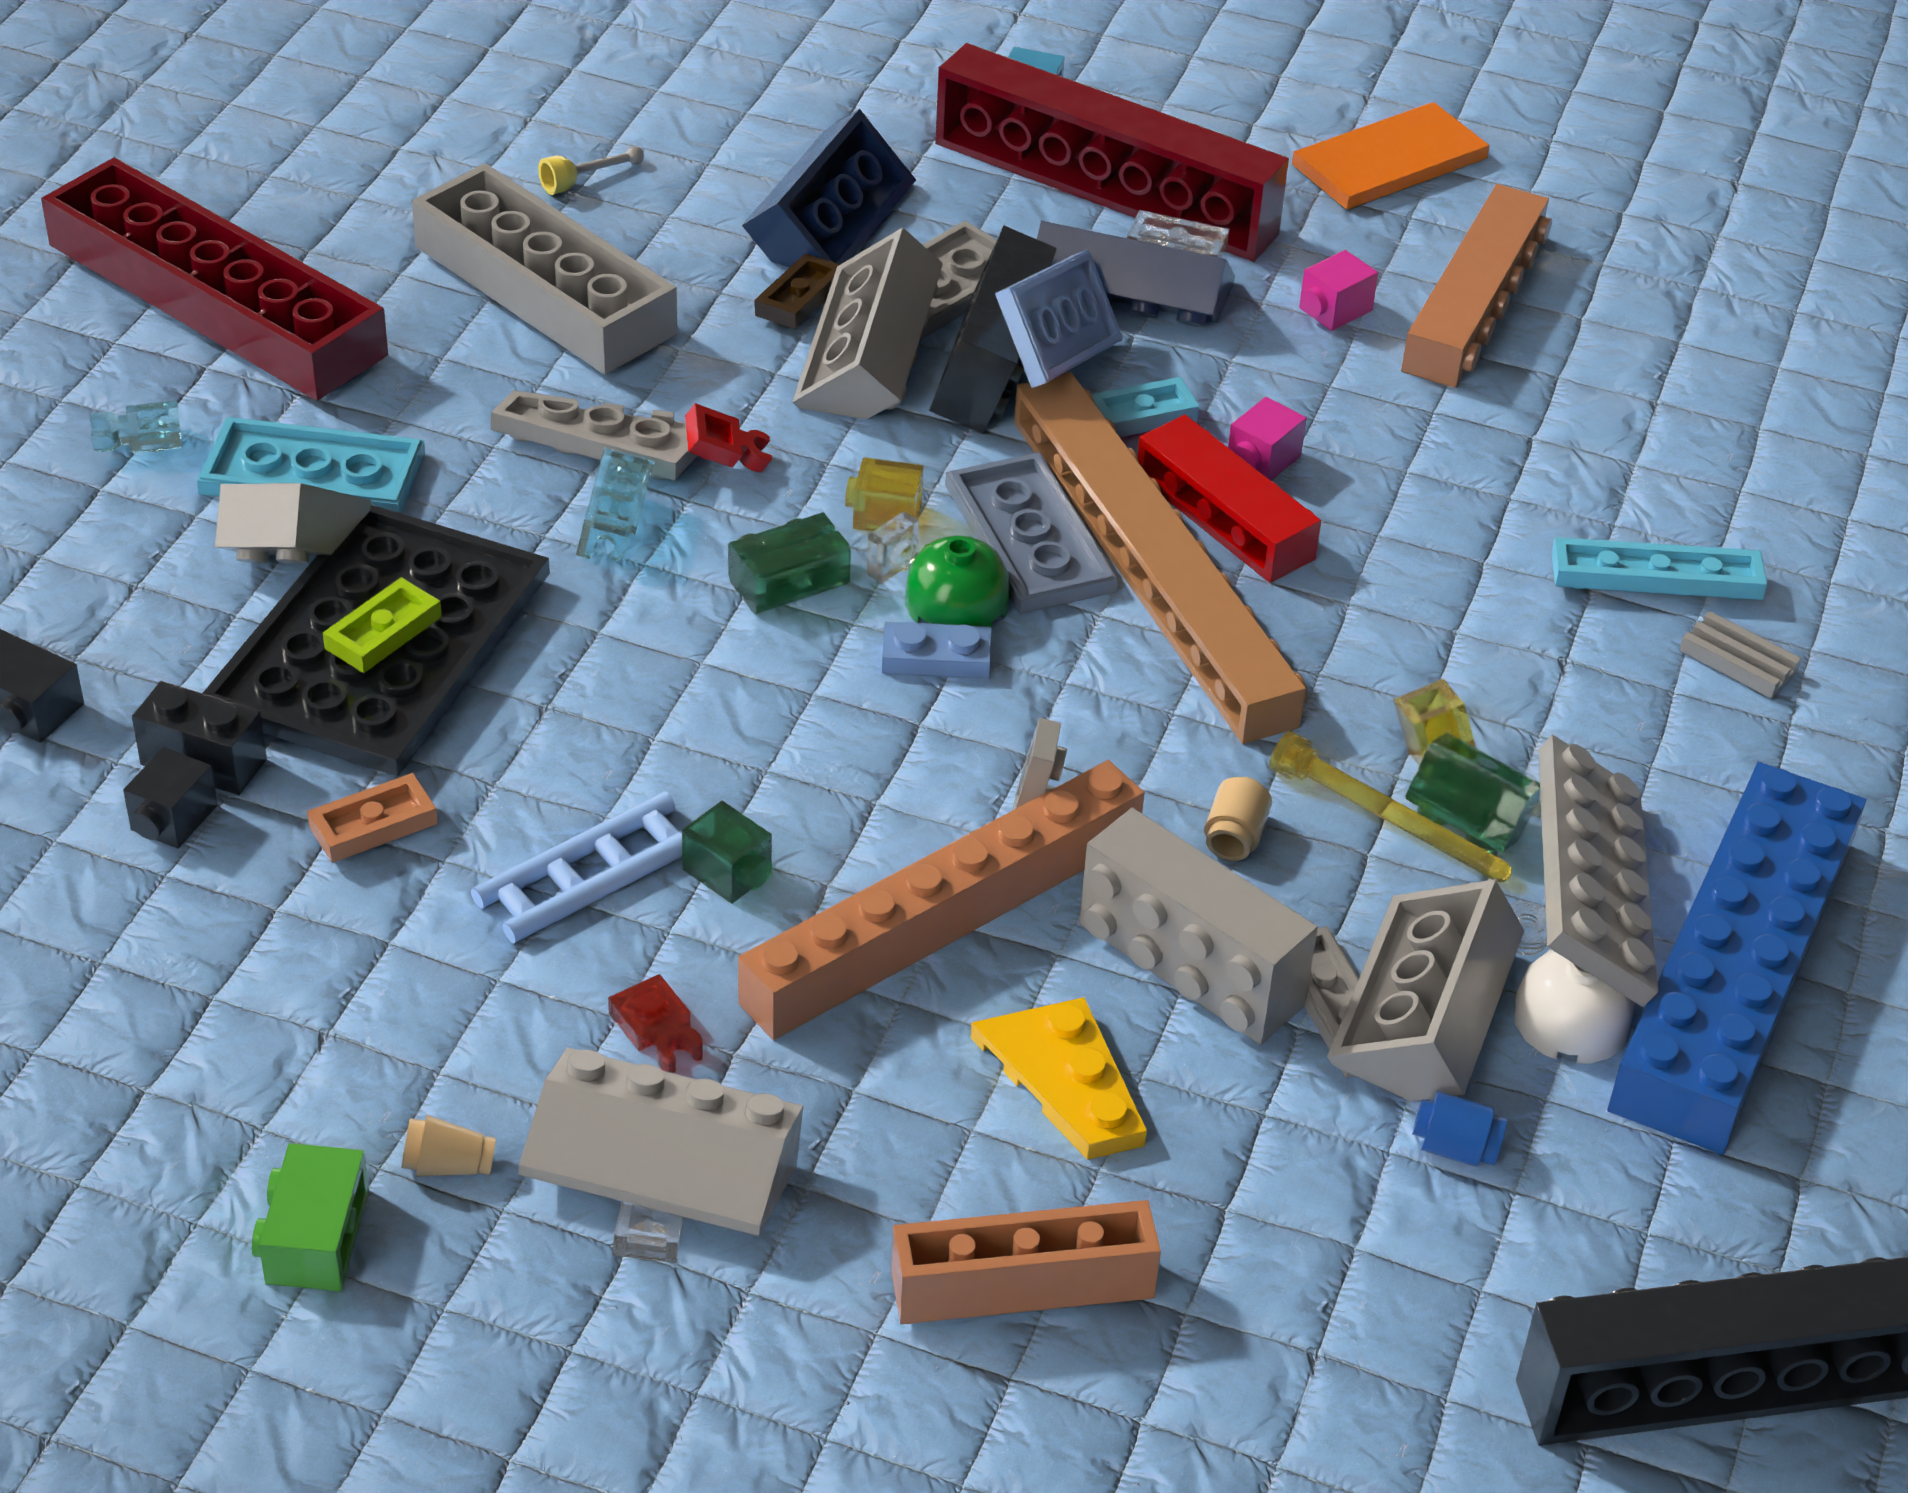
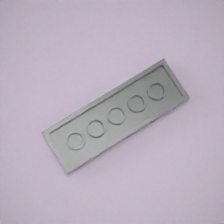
M1552 734L1538 749L1547 947L1643 1007L1658 993L1641 792L1637 785L1626 775L1619 772L1613 774L1596 763L1590 753L1577 744L1568 745Z

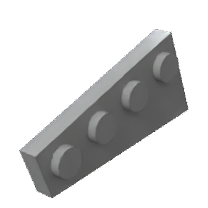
M514 390L491 412L490 430L508 434L518 441H533L551 446L565 454H580L598 459L608 466H623L641 471L655 479L675 481L697 457V455L688 452L686 423L674 421V412L653 410L652 418L624 414L623 405L604 403V405L582 409L579 408L577 399Z

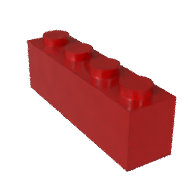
M1186 414L1139 436L1138 462L1149 478H1154L1157 481L1164 498L1269 583L1316 560L1322 520Z

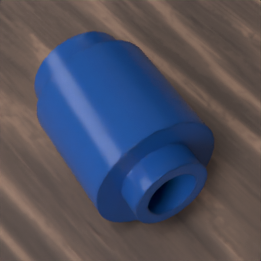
M1437 1091L1433 1102L1421 1100L1412 1135L1423 1138L1420 1148L1422 1151L1478 1167L1480 1162L1494 1166L1501 1149L1508 1119L1494 1115L1493 1107Z

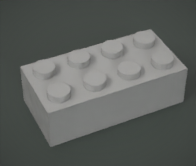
M1133 807L1087 843L1079 924L1085 927L1094 937L1106 941L1130 957L1136 965L1151 971L1175 987L1185 998L1196 1001L1223 1019L1230 1028L1244 1033L1260 1045L1305 1006L1318 930L1317 925Z

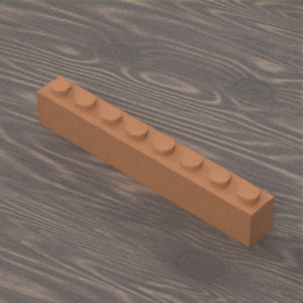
M1106 760L739 955L738 1004L772 1040L783 1036L1082 872L1085 869L1087 843L1130 808L1133 807L1142 813L1145 792L1111 761Z

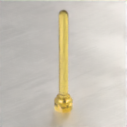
M1290 730L1283 735L1276 745L1269 762V768L1289 780L1294 777L1300 780L1308 777L1492 880L1496 879L1497 882L1502 883L1511 877L1512 869L1508 862L1318 758V751L1312 748V742Z

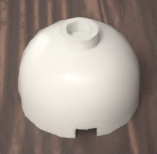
M1549 950L1529 965L1515 998V1025L1528 1044L1543 1055L1557 1059L1558 1052L1567 1055H1578L1576 1063L1591 1064L1609 1059L1621 1050L1628 1039L1635 1017L1634 1001L1553 950Z

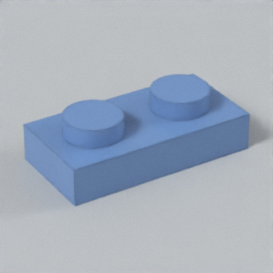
M885 622L882 673L989 679L991 627Z

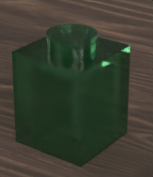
M721 800L682 829L683 870L733 904L750 890H756L761 887L772 874V834Z

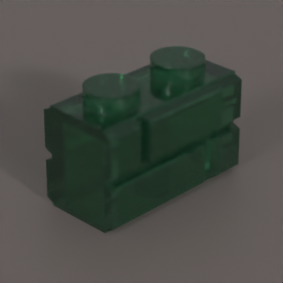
M824 512L803 519H792L784 525L757 534L749 533L728 544V576L730 583L740 596L743 595L745 603L754 615L846 585L850 582L851 550L849 543L838 530L835 531L834 524Z
M1446 732L1428 746L1418 767L1419 770L1415 774L1405 795L1406 800L1418 806L1417 813L1426 821L1441 826L1449 823L1467 833L1465 839L1473 847L1488 853H1494L1496 850L1504 853L1517 843L1530 819V814L1540 798V783Z

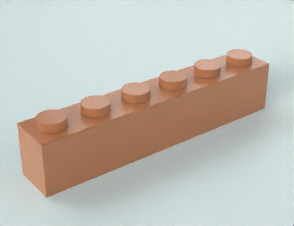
M1496 183L1408 331L1401 372L1456 388L1465 371H1474L1479 359L1481 344L1485 346L1489 344L1494 332L1496 319L1502 320L1505 316L1510 293L1515 295L1518 293L1523 280L1524 270L1532 268L1537 255L1538 245H1544L1547 241L1552 225V218L1546 217L1549 198Z

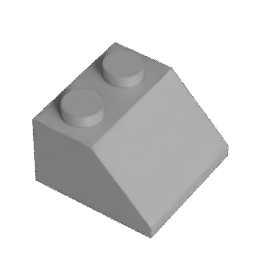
M303 483L220 484L215 547L236 551V560L241 562L267 564L269 555H276V560L280 562L307 564L309 555H331L371 510V500Z

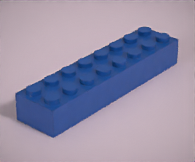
M1757 762L1657 981L1658 993L1647 1003L1620 1062L1607 1109L1608 1112L1724 1155L1853 844L1866 804V798L1796 775L1784 769Z

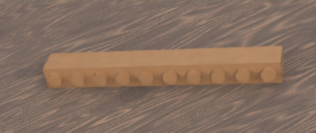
M1071 372L1061 374L1051 381L1031 388L1029 382L1017 385L1015 426L1034 453H1041L1076 512L1239 741L1245 744L1300 728L1303 704L1306 703L1308 696L1304 679L1299 673L1291 669L1282 657L1276 641L1268 638L1256 622L1252 609L1242 603L1233 591L1227 575L1219 572L1208 557L1203 543L1200 540H1196L1184 525L1180 512L1177 509H1172L1161 494L1157 481L1154 478H1149L1139 464L1134 450L1126 447L1116 433L1113 422L1109 418H1105L1097 408L1090 391L1083 389Z

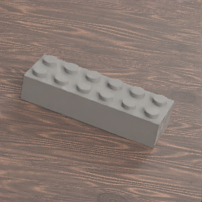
M484 163L412 200L416 248L604 375L678 334L676 286L488 164Z

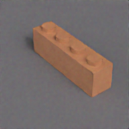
M1148 1200L893 1225L891 1274L900 1325L1155 1298L1161 1250Z

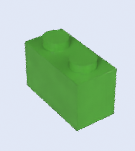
M288 1143L282 1167H274L269 1176L267 1202L270 1207L267 1217L257 1219L252 1236V1255L254 1257H261L265 1284L342 1291L369 1193L364 1150Z

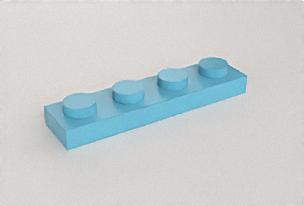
M1555 537L1552 548L1556 587L1763 600L1767 587L1761 550Z

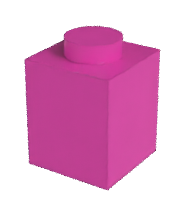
M1345 249L1304 269L1299 308L1333 331L1373 311L1378 272Z
M1264 397L1231 424L1228 448L1272 481L1301 457L1307 417L1268 397Z

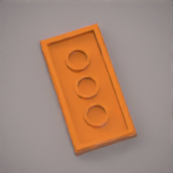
M1431 102L1293 151L1292 165L1348 210L1487 159L1490 145L1435 102Z

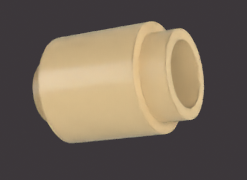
M1232 777L1224 780L1219 785L1204 827L1206 845L1217 857L1228 861H1240L1257 848L1272 806V797L1269 791L1258 781L1249 777Z

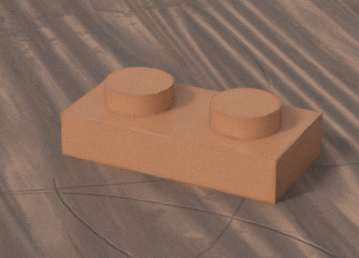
M413 773L307 811L309 828L331 863L438 824L436 807Z

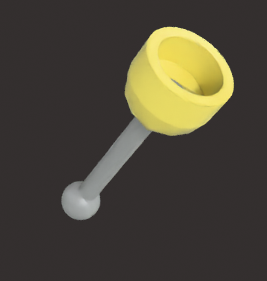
M632 146L626 153L575 165L564 156L543 158L538 166L540 182L549 195L562 193L573 187L577 181L578 174L625 162L639 164L644 159V152L640 147Z

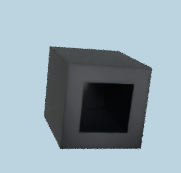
M165 747L123 789L130 829L146 839L157 840L177 849L181 847L218 806L211 765Z

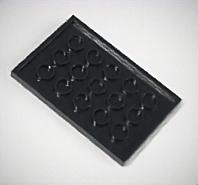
M371 504L369 513L331 555H317L204 690L203 694L259 710L264 734L398 777L549 576V558ZM401 577L440 600L442 615L440 619L365 673L327 651L324 647V631Z

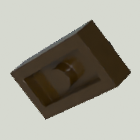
M805 253L754 300L755 316L796 330L826 302L837 266L840 264Z

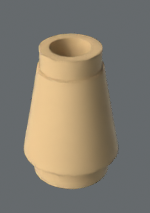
M427 1114L426 1120L410 1118L401 1168L417 1170L416 1177L477 1175V1173L490 1175L496 1138L484 1136L482 1133Z

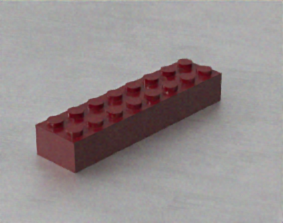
M965 43L938 67L935 144L1252 262H1255L1279 236L1289 158L969 43Z
M116 157L109 159L41 198L49 245L316 401L389 355L384 307Z

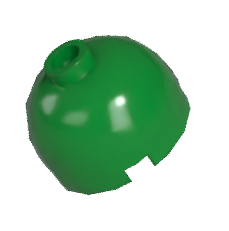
M955 535L938 538L925 545L910 563L905 590V606L910 617L916 623H918L920 617L931 624L970 625L992 628V621L999 618L1000 615L1003 620L1008 614L1010 594L1009 572L999 553L986 542L969 536Z

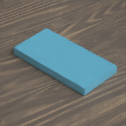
M226 417L197 479L198 492L200 495L219 497L220 484L303 483L369 499L372 505L402 513L425 455L424 440Z

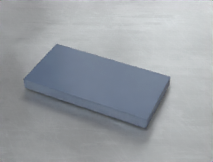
M1040 452L946 472L945 486L976 539L989 544L1002 558L1009 572V597L1019 614L1116 593L1118 578Z

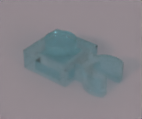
M177 401L126 406V415L120 416L110 412H98L90 415L91 439L95 452L112 451L125 444H129L131 453L160 452L166 449L182 448Z

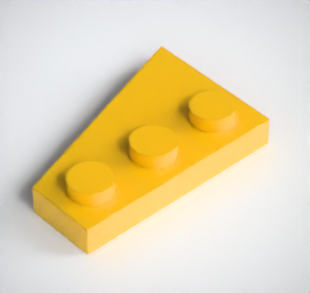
M1085 997L971 1022V1039L982 1051L990 1049L1004 1064V1074L1016 1086L1023 1084L1042 1104V1113L1087 1160L1145 1146L1147 1130Z

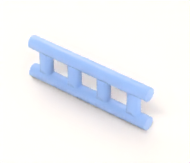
M664 791L473 887L471 895L480 909L497 901H500L508 909L514 918L503 923V930L508 940L514 944L706 845L708 838L704 829L699 824L679 832L665 816L675 811V804L669 793ZM644 827L658 844L632 856L617 840ZM596 851L612 868L584 881L570 864ZM549 876L563 893L536 906L521 889Z

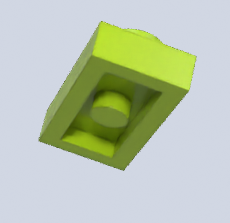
M401 577L324 631V647L327 651L365 673L442 617L440 600Z

